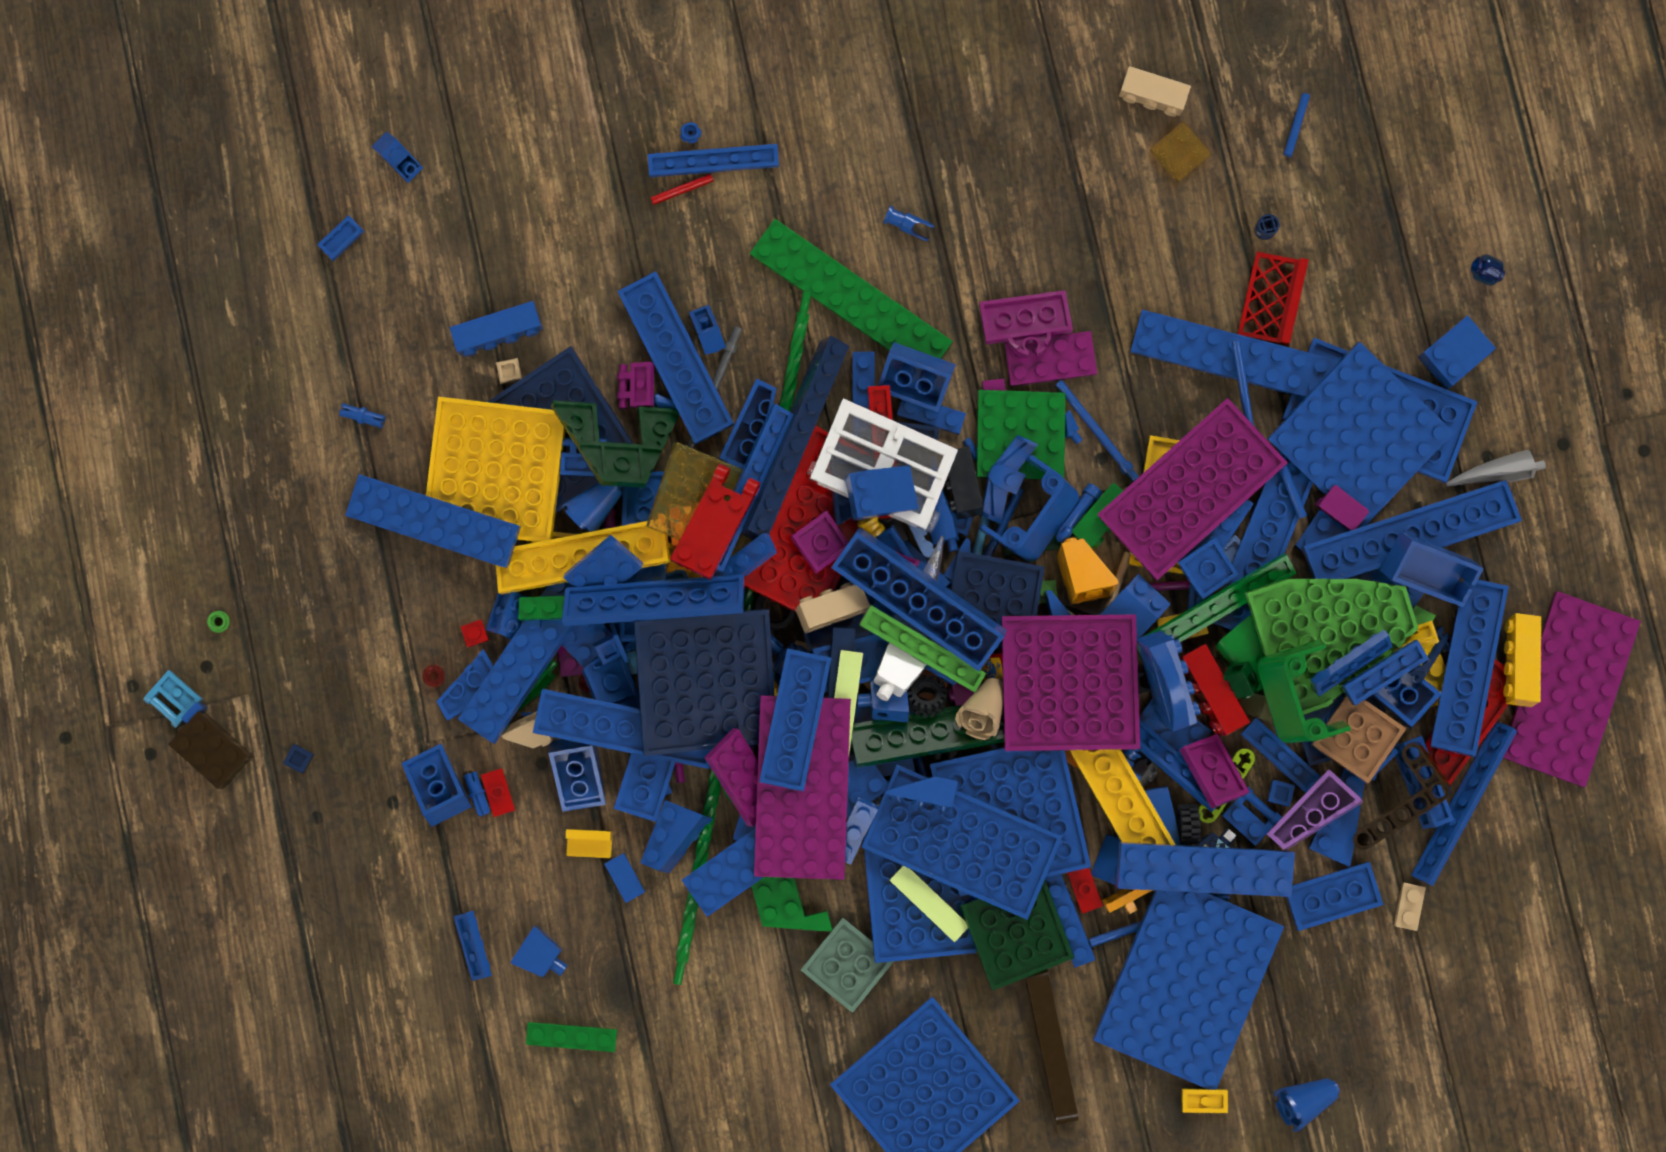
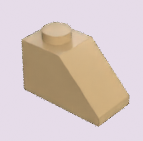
M537 711L507 725L501 735L505 740L530 748L540 745L544 747L553 741V737L533 733Z

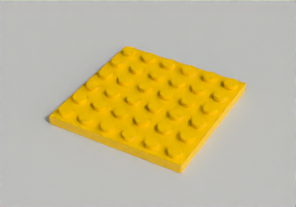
M438 397L426 496L519 525L521 529L518 540L534 542L551 540L553 537L560 480L561 452L563 453V438L565 437L566 430L553 410Z

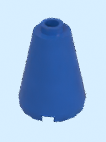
M598 482L565 502L561 507L566 510L565 512L581 529L585 528L587 532L598 531L622 495L620 489L623 486L600 485Z
M1329 1078L1283 1087L1274 1092V1097L1278 1095L1279 1100L1275 1104L1287 1126L1292 1125L1294 1127L1292 1131L1298 1132L1338 1099L1340 1089L1337 1083Z

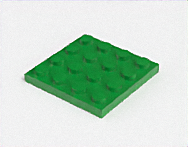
M978 390L976 477L988 478L987 475L991 466L997 462L1015 437L1019 435L1039 444L1030 455L1039 459L1064 478L1065 393ZM1026 460L1018 469V472L1025 474L1024 479L1042 480L1045 475Z

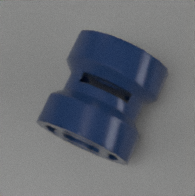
M1272 214L1263 215L1255 224L1254 232L1256 236L1261 240L1271 239L1279 230L1280 223L1278 218Z

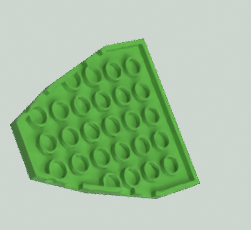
M1284 579L1245 592L1264 656L1318 639L1326 645V649L1305 655L1307 662L1306 671L1302 675L1292 678L1303 715L1328 707L1339 695L1345 694L1342 688L1343 684L1388 657L1396 648H1400L1405 643L1407 637L1412 636L1418 630L1406 586L1361 579ZM1382 630H1385L1390 635L1392 648L1321 696H1318L1313 691L1310 679L1317 672L1331 666L1335 660L1344 657L1354 647L1368 641L1372 635L1378 634Z

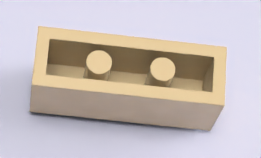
M1129 66L1119 97H1122L1128 103L1137 102L1144 104L1143 106L1147 109H1159L1164 111L1166 115L1175 117L1176 115L1181 116L1191 86Z
M852 582L840 586V590L833 592L832 589L820 593V597L813 599L812 596L801 599L800 604L795 610L804 633L806 634L865 613L870 606L865 592L855 584L853 585Z

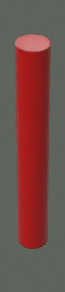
M710 173L650 198L653 205L714 182Z

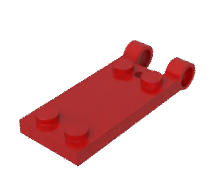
M722 464L717 466L706 492L670 557V561L710 580L716 572L761 485V482L749 478L744 486L742 495L724 487L723 485L730 474L731 468ZM726 496L731 498L729 501L724 500Z

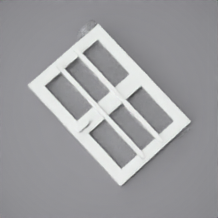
M843 398L816 462H811L807 473L811 475L809 479L818 485L849 498L845 477L848 474L910 465L919 509L890 514L888 516L931 533L940 515L934 509L958 450Z

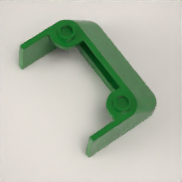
M1319 639L1264 656L1257 662V673L1276 734L1285 743L1318 741L1351 730L1350 725L1344 720L1325 725L1319 718L1307 720L1304 718L1292 678L1300 676L1306 671L1307 662L1305 655L1326 649V645Z

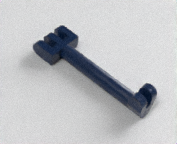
M1441 626L1435 629L1439 642L1435 643L1427 657L1429 659L1422 666H1417L1408 672L1411 676L1418 675L1414 678L1416 683L1424 680L1441 650L1445 653L1450 649L1451 640L1447 641L1449 635L1447 633L1442 634L1444 629Z

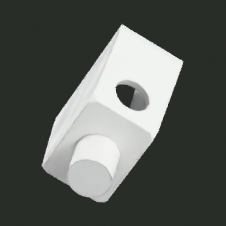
M889 643L874 678V683L881 686L877 696L884 701H888L892 694L902 697L921 675L926 664Z

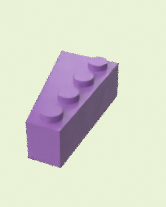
M1328 770L1267 835L1286 851L1363 803V800L1332 771Z

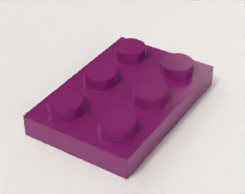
M1218 734L1186 745L1180 749L1211 809L1249 793L1246 784Z

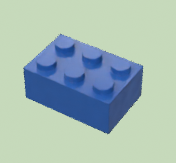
M894 342L889 351L878 386L890 385L891 396L939 412L956 364Z

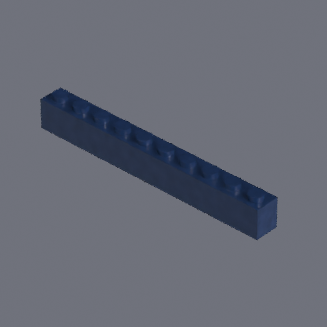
M833 336L821 340L818 344L790 412L794 415L740 533L751 540H755L763 533L770 534L849 348L847 344Z

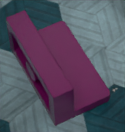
M1336 485L1332 486L1324 498L1319 497L1314 503L1315 506L1349 531L1356 529L1369 513L1367 508Z

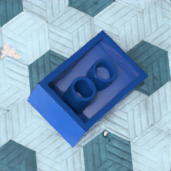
M1467 315L1421 353L1418 358L1443 388L1448 389L1493 352L1496 347Z
M910 465L855 472L845 477L853 521L919 509Z
M1138 574L1100 615L1136 614L1137 638H1140L1171 604Z
M1406 673L1372 696L1411 730L1442 693L1425 679L1416 683L1414 678L1418 676L1417 674L1411 676L1409 673Z
M564 739L552 741L548 753L562 812L606 805L597 746Z
M442 744L401 763L422 814L431 827L472 807Z

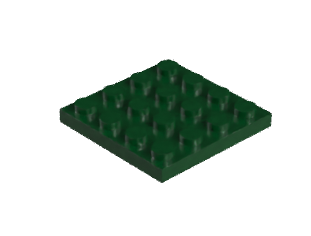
M1046 880L1043 882L1028 920L978 898L959 905L990 990L992 991L1074 958Z

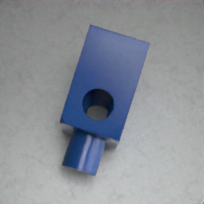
M873 680L870 682V693L857 694L858 707H871L873 719L908 722L909 706L907 691L902 697L892 694L888 701H884L877 696L881 686L875 684Z
M537 925L532 928L510 962L541 977H545L549 970L561 976L568 966L558 959L563 949Z

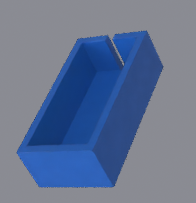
M1400 531L1380 571L1392 581L1464 607L1472 589L1460 581V577L1475 586L1484 568L1470 558Z

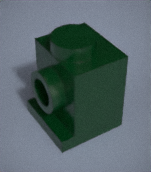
M1249 661L1229 665L1223 675L1224 681L1229 680V686L1234 691L1237 699L1252 697L1259 685Z

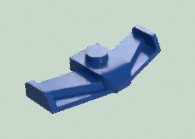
M1017 435L997 462L991 466L987 475L988 481L983 501L982 516L1002 524L1008 491L1017 495L1025 477V474L1018 472V469L1039 444Z

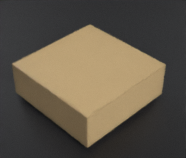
M518 358L496 362L501 385L518 382L522 379Z

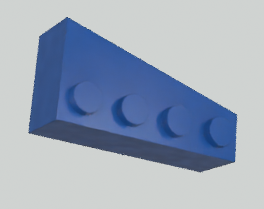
M759 379L754 381L718 458L719 461L736 460L738 469L740 471L743 470L768 412L774 404L777 388Z

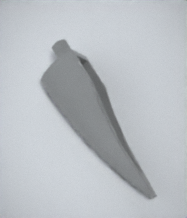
M1524 450L1476 466L1448 481L1446 486L1479 482H1501L1504 480L1515 482L1534 478L1537 470L1546 469L1544 460L1535 462L1531 452Z

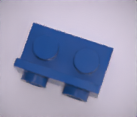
M516 592L503 595L497 593L485 630L513 638L522 624V621L518 619L519 597L527 596Z

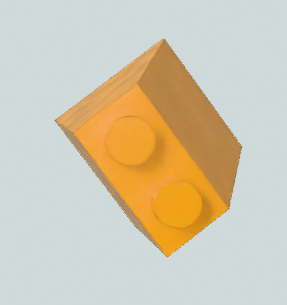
M1066 539L1060 546L1057 560L1070 605L1112 597L1119 584L1116 577L1084 539Z

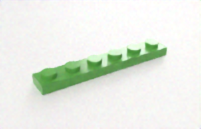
M871 605L859 624L861 627L972 692L977 691L986 675L984 671H977L950 651Z

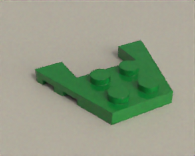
M763 877L752 885L762 927L827 932L833 930L828 910L805 915L795 878Z

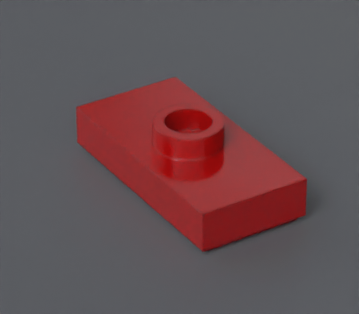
M503 768L482 774L481 778L493 817L516 811Z
M1089 868L1067 873L1081 914L1103 906Z

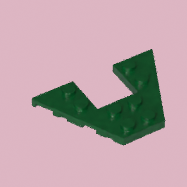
M553 400L551 403V408L600 485L644 488L680 415L677 409L639 406L637 409L640 444L600 442L596 403Z

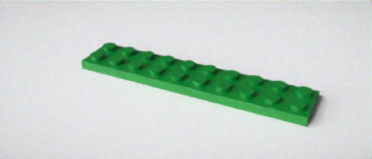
M776 219L772 221L750 252V256L802 292H811V298L888 351H890L895 342L942 359L953 343L944 334Z

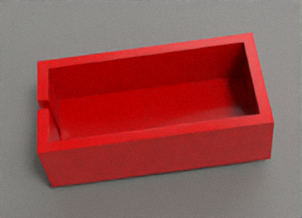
M1206 644L1179 657L1180 661L1184 660L1187 664L1188 673L1184 675L1192 683L1194 688V694L1192 695L1196 694L1199 699V709L1203 715H1208L1211 721L1208 724L1214 734L1218 733L1219 736H1226L1250 723L1228 682L1224 681L1223 673Z

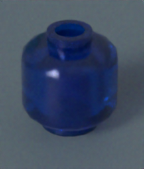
M1488 254L1475 258L1470 270L1474 280L1488 286H1493L1497 282L1502 281L1505 276L1502 260Z

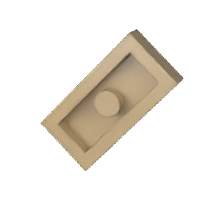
M1402 882L1393 926L1414 931L1418 930L1426 887Z

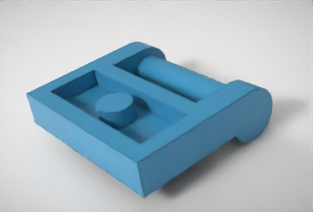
M168 670L143 700L148 705L152 704L172 722L171 725L175 729H178L184 723L181 719L195 702H202L203 698L176 674ZM159 693L164 695L181 711L178 716L157 698Z

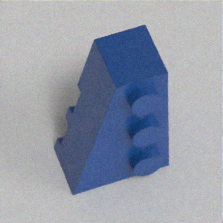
M665 800L640 863L658 871L671 873L686 854L687 848L694 840H697L700 836L699 833L713 818Z

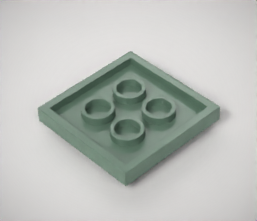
M842 917L801 968V971L853 1013L894 961L874 963L873 942Z

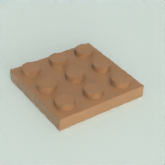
M1345 695L1325 725L1344 720L1350 725L1351 730L1322 740L1313 741L1311 745L1363 782L1369 784L1406 728L1368 701L1363 700L1357 705H1352L1347 695Z

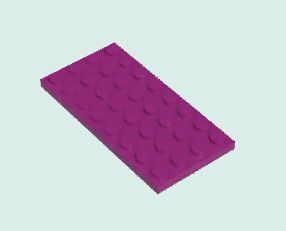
M1227 398L1100 511L1097 516L1157 581L1287 464V461Z
M1556 591L1541 631V702L1533 707L1516 705L1510 727L1516 729L1517 733L1503 759L1574 785L1586 787L1641 621Z
M761 695L754 876L844 880L851 699L823 698L804 791L759 782L777 696Z

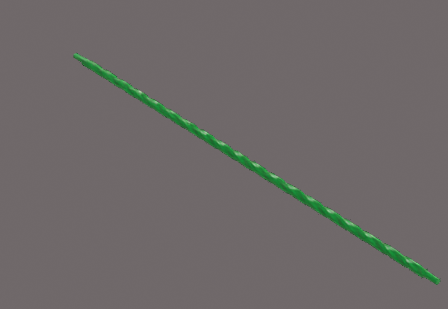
M803 291L800 310L796 314L790 356L784 377V388L779 404L780 407L789 412L794 400L797 373L803 352V340L809 320L808 309L811 292ZM748 588L744 592V611L754 610L757 593ZM712 769L710 771L703 815L713 818V820L706 824L699 833L700 836L697 840L692 872L707 862L709 854V843L712 837L716 807L721 789V783ZM690 892L685 904L682 930L676 952L677 964L673 984L682 985L685 964L689 960L690 945L696 923V912L699 906Z

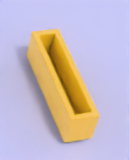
M1515 613L1507 618L1504 625L1507 641L1504 645V652L1506 654V663L1504 665L1506 684L1503 693L1506 697V704L1533 707L1541 702V616Z

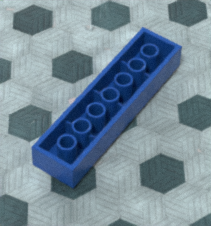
M861 527L831 567L977 671L981 670L1007 632L1005 628Z

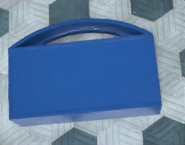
M1162 631L1137 638L1138 649L1159 721L1172 732L1198 723L1196 715L1200 714V709L1197 702H1192L1190 695L1194 694V688L1190 681L1186 682L1184 674L1188 673V667L1184 660L1180 661L1178 653L1183 651L1180 641L1178 639L1174 640L1172 635H1167Z

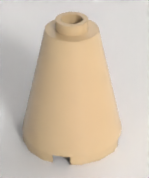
M988 678L957 711L955 720L960 728L963 726L967 730L966 734L981 740H988L991 736H996L1003 709V682L998 678Z

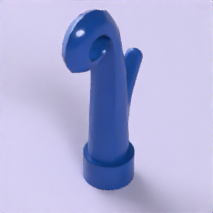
M1088 483L1084 488L1082 496L1057 532L1056 539L1058 542H1064L1071 536L1072 528L1091 504L1100 498L1102 492L1097 486Z

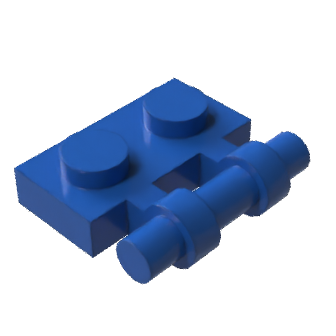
M564 437L563 446H570V453L561 452L560 475L595 476L581 453H578L579 450L572 439ZM599 439V441L607 442V439Z

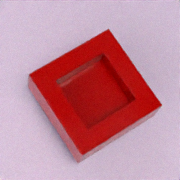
M482 619L461 626L468 648L489 641Z

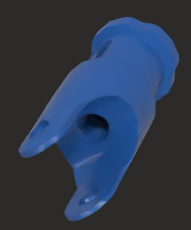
M890 205L883 221L884 224L890 223L899 227L900 231L924 241H929V239L916 233L913 225L922 223L932 228L935 227L932 223L910 213L904 214L895 210L892 205Z

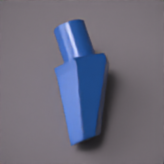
M658 393L655 394L653 407L677 409L671 398Z
M1068 410L1065 413V437L1068 438L1070 436L1077 445L1083 439L1077 432L1079 427L1071 411Z

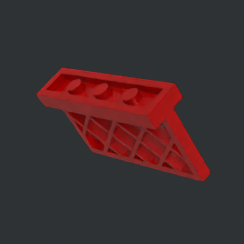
M1256 252L1238 330L1239 335L1280 344L1285 347L1290 346L1309 259L1300 258L1299 260ZM1260 258L1270 260L1273 267L1262 272L1258 266ZM1284 263L1293 264V272L1284 277L1278 267ZM1276 269L1282 279L1271 285L1265 275ZM1263 278L1268 288L1258 293L1254 288V282ZM1284 282L1289 290L1287 294L1279 297L1274 288ZM1271 290L1277 300L1266 306L1260 296ZM1258 298L1264 308L1253 314L1249 308V303ZM1280 303L1284 309L1283 314L1274 318L1269 308ZM1266 311L1272 321L1261 326L1256 317ZM1253 319L1259 329L1253 333L1244 332L1245 323ZM1275 324L1279 330L1278 337H1269L1264 329Z

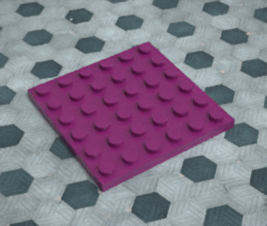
M1136 614L1001 617V626L1007 630L1005 637L1002 639L1005 751L1140 749Z

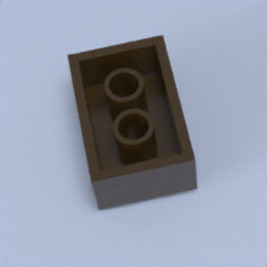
M198 711L168 744L217 789H224L254 756L211 716L202 711Z

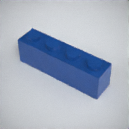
M533 301L449 327L457 353L460 356L464 355V357L477 354L476 351L484 348L485 350L495 349L498 347L497 344L506 342V344L518 341L519 337L525 335L527 337L536 336L539 334V331L543 330L536 305Z

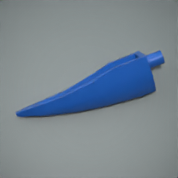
M932 455L930 469L937 472L938 467L935 455ZM930 475L928 480V492L935 478ZM942 489L929 521L930 535L933 545L947 543L949 552H955L958 550L956 541H959L957 526Z

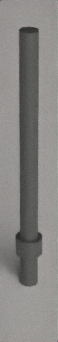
M734 326L729 341L725 343L726 348H723L724 353L713 378L717 391L732 354L735 355L738 348L736 344L743 329ZM690 436L687 446L689 449L694 450L696 445Z

